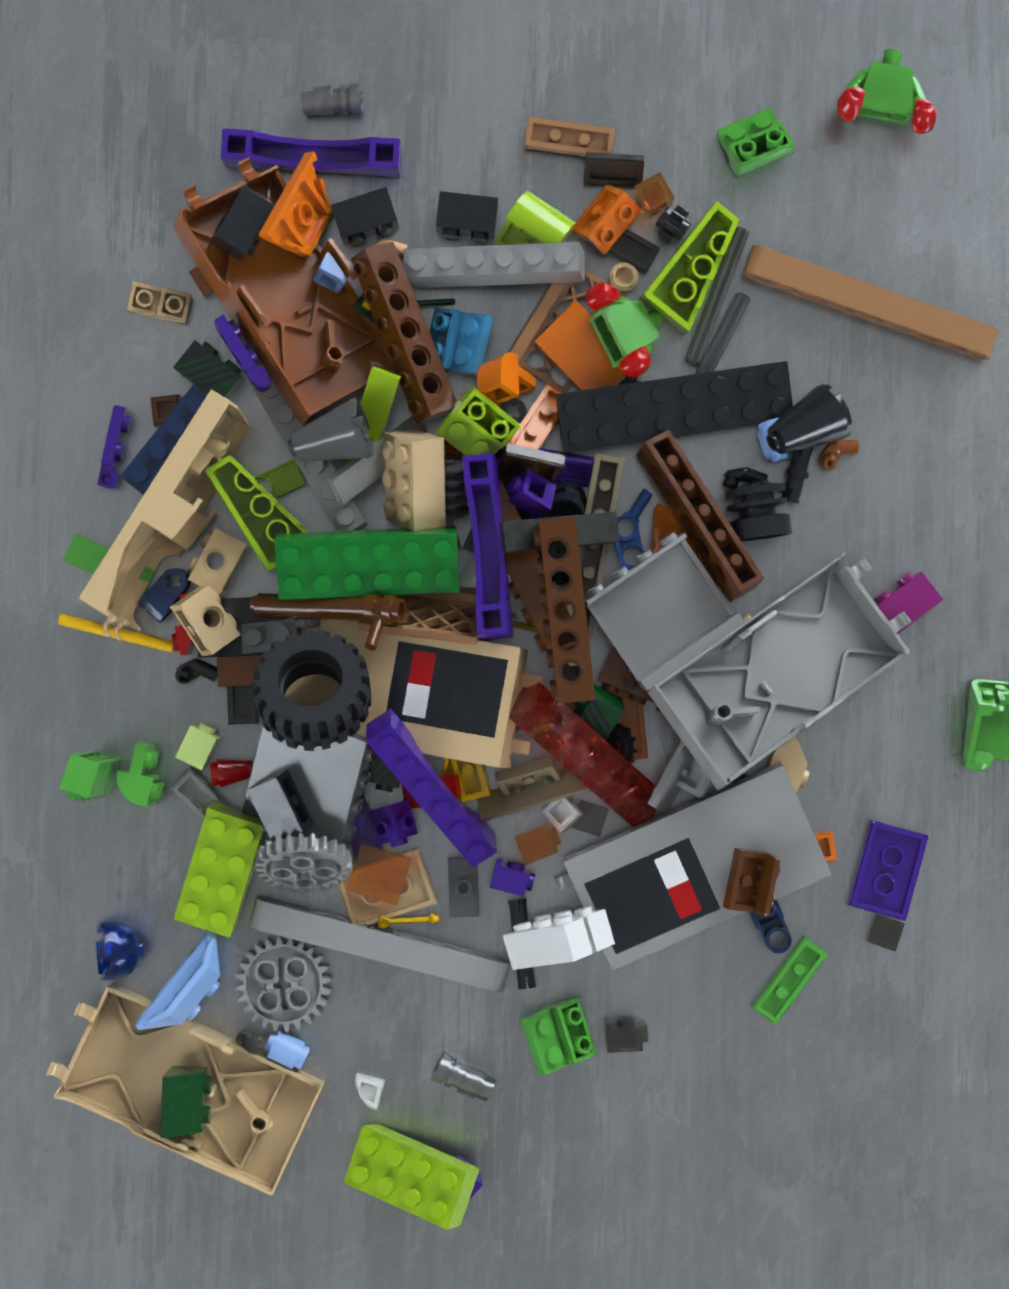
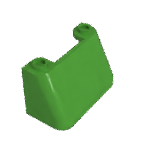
M977 679L971 683L963 762L967 768L974 771H984L992 766L993 759L1009 761V682Z

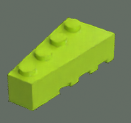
M718 201L707 209L639 296L642 302L652 310L658 311L664 320L683 335L690 332L711 281L715 277L720 261L740 221Z
M231 455L205 469V473L266 571L269 572L276 568L275 538L277 534L307 533L309 531Z

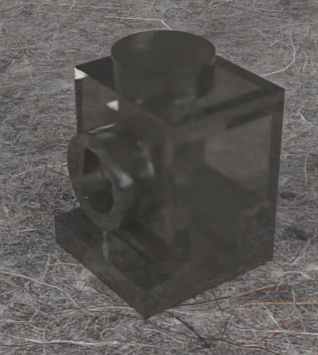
M604 1018L607 1053L643 1051V1043L648 1042L647 1024L635 1023L633 1018L617 1019V1024H612L610 1018Z

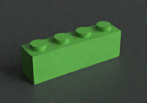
M97 750L71 753L59 789L67 791L66 797L80 802H84V799H96V797L112 793L117 779V771L120 770L123 759Z

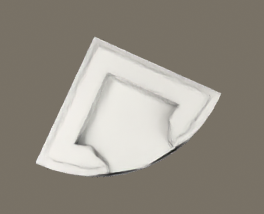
M356 1073L355 1087L360 1098L369 1108L377 1111L385 1080Z

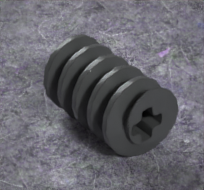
M444 454L446 520L467 515L469 509L465 505L468 503L464 483L462 457Z

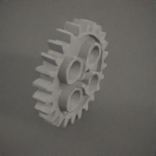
M299 833L296 838L287 834L286 839L275 837V842L266 841V846H259V851H256L255 871H257L258 877H263L264 882L271 881V886L281 884L282 889L293 887V891H297L299 888H303L306 892L310 888L320 891L321 886L331 888V883L340 885L341 880L348 879L352 869V855H350V849H345V844L337 845L336 839L327 841V836L317 839L315 834L304 837L302 833Z
M278 936L276 944H273L272 940L268 937L265 939V948L259 943L254 946L257 954L250 951L245 954L250 962L241 961L239 964L245 972L236 974L235 978L242 980L243 983L237 985L235 990L243 991L244 994L237 1001H247L248 1005L243 1012H254L251 1019L252 1022L258 1018L263 1019L261 1027L263 1029L270 1022L273 1023V1032H276L279 1026L283 1025L287 1033L292 1023L300 1030L302 1019L306 1023L311 1024L312 1017L310 1013L317 1016L321 1014L317 1004L326 1006L328 1003L322 995L331 993V989L325 987L324 984L330 982L332 977L323 976V973L329 969V965L320 966L319 962L324 955L321 954L314 957L313 952L316 947L314 945L307 950L304 948L305 942L300 941L296 945L293 939H288L287 943H284L283 937ZM280 957L284 958L285 982L291 983L286 988L287 1010L283 1008L282 985H277L282 976L279 964ZM294 960L302 962L305 968L304 973L300 975L292 973L289 967L290 962ZM270 963L275 969V975L272 977L263 976L260 971L261 964ZM295 990L304 991L307 995V1002L303 1004L296 1003L292 998V992ZM268 992L275 994L278 1000L277 1005L273 1007L267 1006L263 1002V994Z

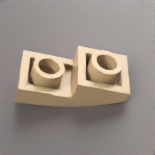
M133 281L126 311L185 324L192 294Z

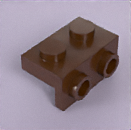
M734 848L723 907L729 910L755 912L761 916L769 917L774 903L776 880L780 874V858L766 851Z

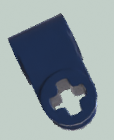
M180 568L166 570L154 585L143 594L137 605L156 621L162 623L172 612L170 606L181 599L180 595L185 594L191 586V581L188 580L189 573ZM180 575L179 583L181 586L172 587L173 580L171 576Z
M777 899L774 900L769 917L761 916L755 912H748L767 949L773 953L780 954L790 948L792 943L791 934L784 921V915ZM781 931L784 935L783 944L779 947H772L769 941L771 934Z

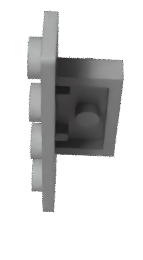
M680 740L677 750L668 762L666 770L658 785L654 788L648 802L650 806L664 813L669 812L681 788L703 800L712 784L682 740Z

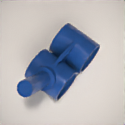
M642 489L628 513L625 512L617 517L618 523L626 521L633 528L630 536L623 537L619 534L620 541L614 543L617 560L621 568L626 566L627 569H630L634 566L628 565L624 561L623 555L625 551L634 550L638 555L644 552L638 524L640 520L638 518L653 496L646 489Z

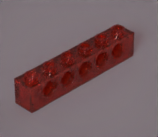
M538 682L519 692L509 716L510 720L632 827L654 818L656 808L650 806L648 802L656 786L564 703L558 704V698H551V692L543 684Z

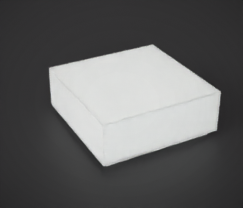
M570 797L553 801L542 810L554 827L563 834L584 814Z

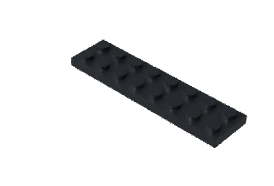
M788 361L555 394L563 453L644 442L668 429L674 437L753 426L767 420L780 418L793 407Z

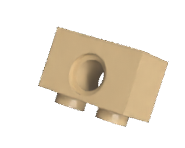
M215 527L213 533L209 531L204 537L201 544L204 550L199 558L195 557L192 560L187 573L190 574L189 581L200 587L209 585L220 597H224L250 546ZM220 553L224 558V563L221 568L212 569L210 558L214 554Z
M209 585L196 588L170 606L202 656L215 654L240 636L236 629L237 623L231 614L225 612L220 604L221 598L213 588H210ZM205 612H208L212 618L209 627L203 620Z

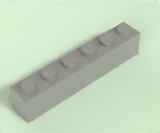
M580 242L404 249L403 267L412 288L584 282L585 253Z

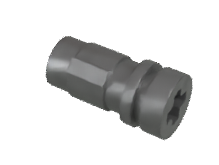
M360 83L349 84V87L343 84L340 85V88L333 89L331 85L313 87V91H302L301 93L304 115L335 114L336 112H343V115H347L349 111L357 114L363 113L364 110Z
M443 1052L435 1066L431 1080L439 1084L444 1082L445 1087L450 1088L453 1086L457 1088L458 1093L473 1100L477 1097L486 1102L493 1091L496 1080L470 1066L467 1067L461 1064V1060L457 1058L452 1060V1056Z

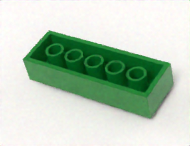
M457 526L419 531L398 528L277 534L275 538L279 600L367 596L368 594L402 595L459 592Z

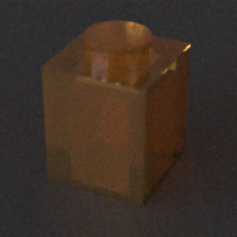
M661 172L634 186L632 193L646 220L662 212L667 206L671 207L675 198Z
M547 823L514 835L525 865L558 853L556 845L561 844L556 828L549 829Z

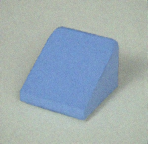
M327 252L312 280L339 294L347 277L333 256Z

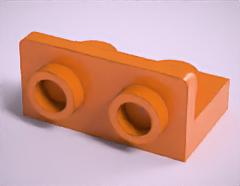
M606 184L577 219L572 232L577 237L592 243L600 253L606 254L640 213L641 209L625 191Z

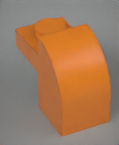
M512 352L481 364L477 372V390L496 405L536 388V378L518 365V355Z

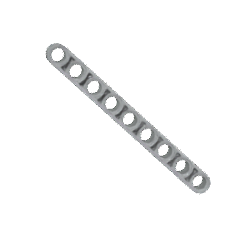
M257 896L249 922V927L255 930L491 991L502 992L504 990L510 967V961L507 959L390 928L383 929L378 925L367 927V924H364V926L351 924L350 919L347 917L270 897Z

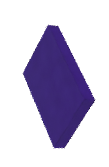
M870 820L847 905L906 921L929 836Z

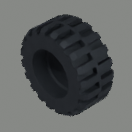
M312 630L303 631V634L298 636L292 633L285 636L286 640L282 643L279 640L271 645V652L265 651L260 657L261 665L258 664L253 673L252 689L258 715L261 717L262 725L266 731H270L272 737L279 742H283L285 739L288 747L297 749L298 745L303 746L304 751H314V747L322 746V750L331 748V743L337 741L338 744H342L347 741V734L355 735L360 729V722H365L368 717V708L371 706L372 700L369 671L367 670L366 661L362 655H359L358 649L352 643L346 645L345 638L339 635H335L334 638L330 637V632L322 630L319 631V634H312ZM308 675L328 676L341 685L334 697L316 706L297 705L284 696L291 684Z

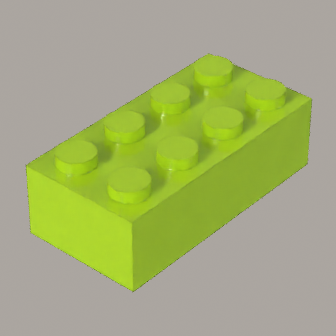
M213 802L207 808L173 920L228 938L231 937L236 930L255 869L256 851H259V846H262L266 834L262 828L261 820L243 814L242 810L218 802Z
M376 1123L362 1126L343 1183L449 1230L461 1226L480 1168Z

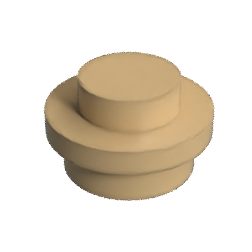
M626 262L615 265L609 275L610 284L620 292L633 290L639 279L637 269Z

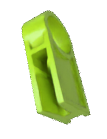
M294 459L253 476L256 480L265 479L271 484V495L275 499L307 485Z

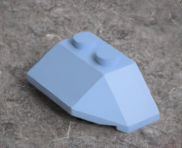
M207 931L135 1021V1027L143 1030L183 1024L186 1019L191 1021L201 1009V1006L198 1004L205 995L210 997L220 985L217 981L220 977L215 933Z

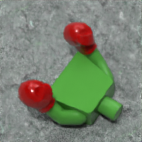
M896 49L884 50L882 63L872 62L868 69L860 70L848 83L846 90L837 101V114L845 121L852 122L860 115L907 124L912 117V130L918 134H926L934 128L937 113L935 107L926 100L918 79L913 77V69L900 66L902 52Z
M607 282L595 284L587 290L585 297L587 305L592 310H600L592 315L589 321L613 368L619 366L620 370L627 377H639L650 366L651 354L654 350L652 342L659 338L656 327L662 325V315L654 309L647 311L644 303L640 300L630 301L628 298L620 297L619 291Z

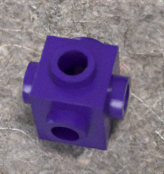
M409 800L368 811L378 846L389 842L391 848L408 843L407 837L418 834Z

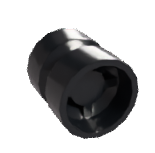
M565 481L556 484L551 510L546 512V518L585 514V491L575 482Z

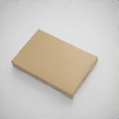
M420 847L351 869V875H348V879L341 880V884L338 885L351 924L359 926L367 924V927L378 924V918L383 915L393 919L438 903Z

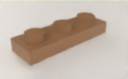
M529 116L524 148L582 157L586 156V152L612 153L616 129Z

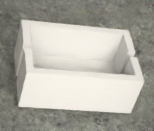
M588 906L575 910V914H572L571 910H565L554 914V917L547 913L534 917V923L532 924L530 921L514 925V931L503 935L512 970L574 962L593 954V952L615 944L605 909L593 911L592 907Z

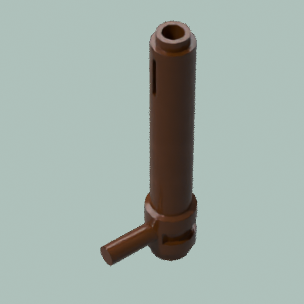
M258 593L250 601L252 613H256L259 617L365 621L366 624L371 625L365 648L372 651L377 649L383 626H394L397 623L404 622L407 611L405 600L398 598L396 595H386L384 598L377 594H368L366 597L279 600L276 593Z

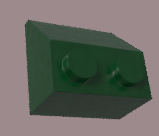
M172 1066L162 1077L160 1138L201 1133L206 1124H210L211 1106H206L207 1094H211L212 1076H207L208 1067Z

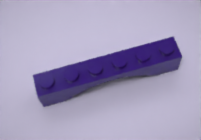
M222 129L221 159L225 167L238 168V162L250 157L253 169H269L278 165V170L295 171L304 153L314 151L318 159L313 162L315 172L400 177L402 147L400 139L367 137L352 140H308L281 137L253 130Z
M493 453L462 456L464 483L470 512L475 555V608L478 636L483 640L514 637L507 557L506 553H503L500 531L503 513L498 460Z
M391 708L366 724V742L472 867L497 853L496 835L493 830L480 818L478 813L464 805L443 783L422 754L408 728Z

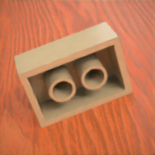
M417 429L385 432L384 442L382 443L385 471L382 478L386 494V500L383 504L386 520L412 531L446 527L444 438Z

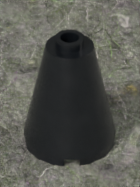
M821 384L813 388L768 428L766 440L769 447L773 451L784 454L839 441L849 436L851 431L847 432V426L852 424V419L842 396L839 393L833 395L829 391L833 387L827 384Z

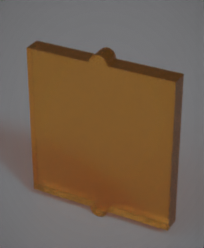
M362 843L356 863L352 864L353 872L347 890L397 905L402 886L407 884L405 877L411 858Z

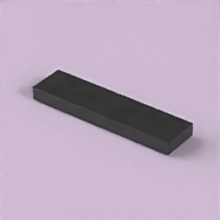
M605 512L501 522L500 531L503 553L541 550V546L535 547L533 528H539V520L575 517L578 546L619 542L617 513ZM555 542L548 549L563 548L565 546L562 543Z

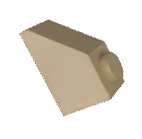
M795 735L769 754L764 769L781 762L794 790L797 792L799 786L802 788L805 786L809 771L806 770L808 763Z

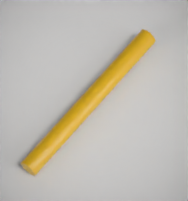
M62 613L59 616L58 625L106 636L103 632V623ZM109 625L108 632L111 638L117 639L114 634L116 627ZM123 628L120 630V637L123 641L168 652L174 651L172 640Z

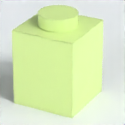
M200 722L199 726L190 725L175 758L197 769L205 770L221 737L215 735L216 729Z

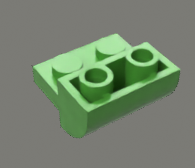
M771 107L717 130V137L729 158V165L737 176L791 155L795 151V144L784 124L778 122Z
M148 742L135 743L130 769L117 771V783L121 793L130 802L143 807L157 804L158 799H163L165 792V783L161 782L163 775L151 773L152 768H157L160 752L156 751L157 744Z
M579 997L548 1004L536 1009V1012L521 1018L538 1076L550 1074L566 1065L577 1064L596 1054Z

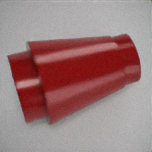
M216 759V762L209 763L212 786L220 785V788L251 777V760Z

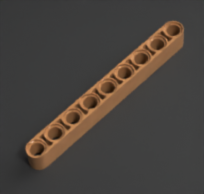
M759 245L752 246L743 271L745 277L978 359L988 360L990 358L999 332L997 328Z

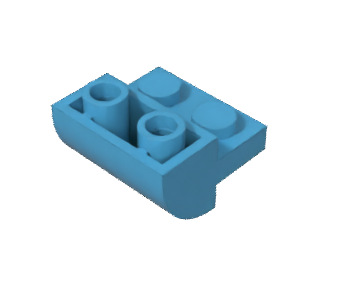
M434 308L429 333L446 373L466 376V374L477 375L478 369L484 361L493 317L486 314L463 313L457 309Z

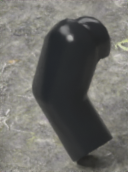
M749 467L730 469L724 473L723 477L725 478L722 485L732 490L738 487L739 481L747 483L767 481L768 475Z
M197 658L181 664L175 673V678L180 684H187L189 681L200 676L213 682L217 679V667Z

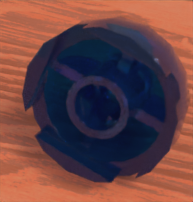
M120 921L99 922L97 933H102V939L96 942L98 973L103 974L100 980L110 981L124 978L134 971L138 958H143V940H137L135 931L128 924Z

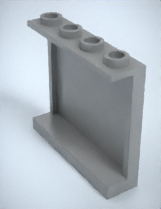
M674 532L669 534L659 542L662 547L653 553L650 549L646 550L635 558L636 565L630 569H627L626 566L620 568L611 575L613 581L604 587L599 583L586 592L588 596L584 600L586 608L642 690L648 691L745 622L739 613L733 611L685 540L687 537L685 533L677 536Z

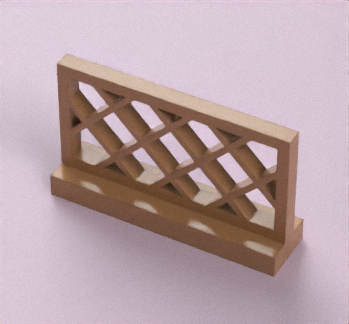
M585 269L584 277L588 279L590 287L594 286V284L605 282ZM573 282L549 283L508 352L518 355V365L562 393L568 392L572 382L567 378L564 385L561 386L553 380L550 368L556 366L549 364L548 357L543 352L545 363L543 367L533 368L524 361L530 351L539 350L537 346L534 347L533 341L543 332L546 326L552 323L549 320L553 314L555 319L559 316L558 306L560 302L571 299L573 302L574 300L577 301L576 298L585 296L586 292L575 294ZM569 289L571 296L564 297ZM619 291L620 297H626L625 294ZM600 309L595 310V312H591V313H589V314L592 316V315H594L596 312H598ZM546 369L547 376L541 373L540 370Z
M459 587V592L396 595L406 602L405 620L394 626L384 625L382 629V634L476 645L479 639L475 608L476 588ZM426 615H428V616L430 617V618L425 619V620H422V621L419 619L420 617H423V616H426ZM454 619L459 620V622L453 624L448 623V621ZM359 621V631L369 632L371 625L366 624L365 621ZM409 621L412 623L411 625H408V626H407V625H400V624H403V623H406V622H409ZM440 625L442 628L432 629L430 627ZM467 628L472 631V633L459 632Z

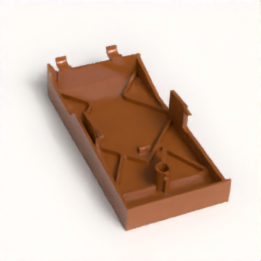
M250 157L238 162L239 171L245 180L205 200L198 195L195 184L184 189L183 194L190 207L187 209L184 207L180 208L173 229L231 318L239 327L242 335L254 350L263 367L270 374L271 379L297 419L304 426L364 392L373 366L396 374L391 360L387 356L386 347L375 324L352 307L359 297L348 280H346L339 294L312 280L327 252L333 256L347 278L349 276L352 280L357 278L351 269V264L332 238L326 242L323 249L317 242L310 256L300 257L261 238L258 233L256 239L260 242L251 256L246 255L240 261L209 242L236 192L243 185L273 203L274 206L286 187L278 170V165L258 173L253 169Z

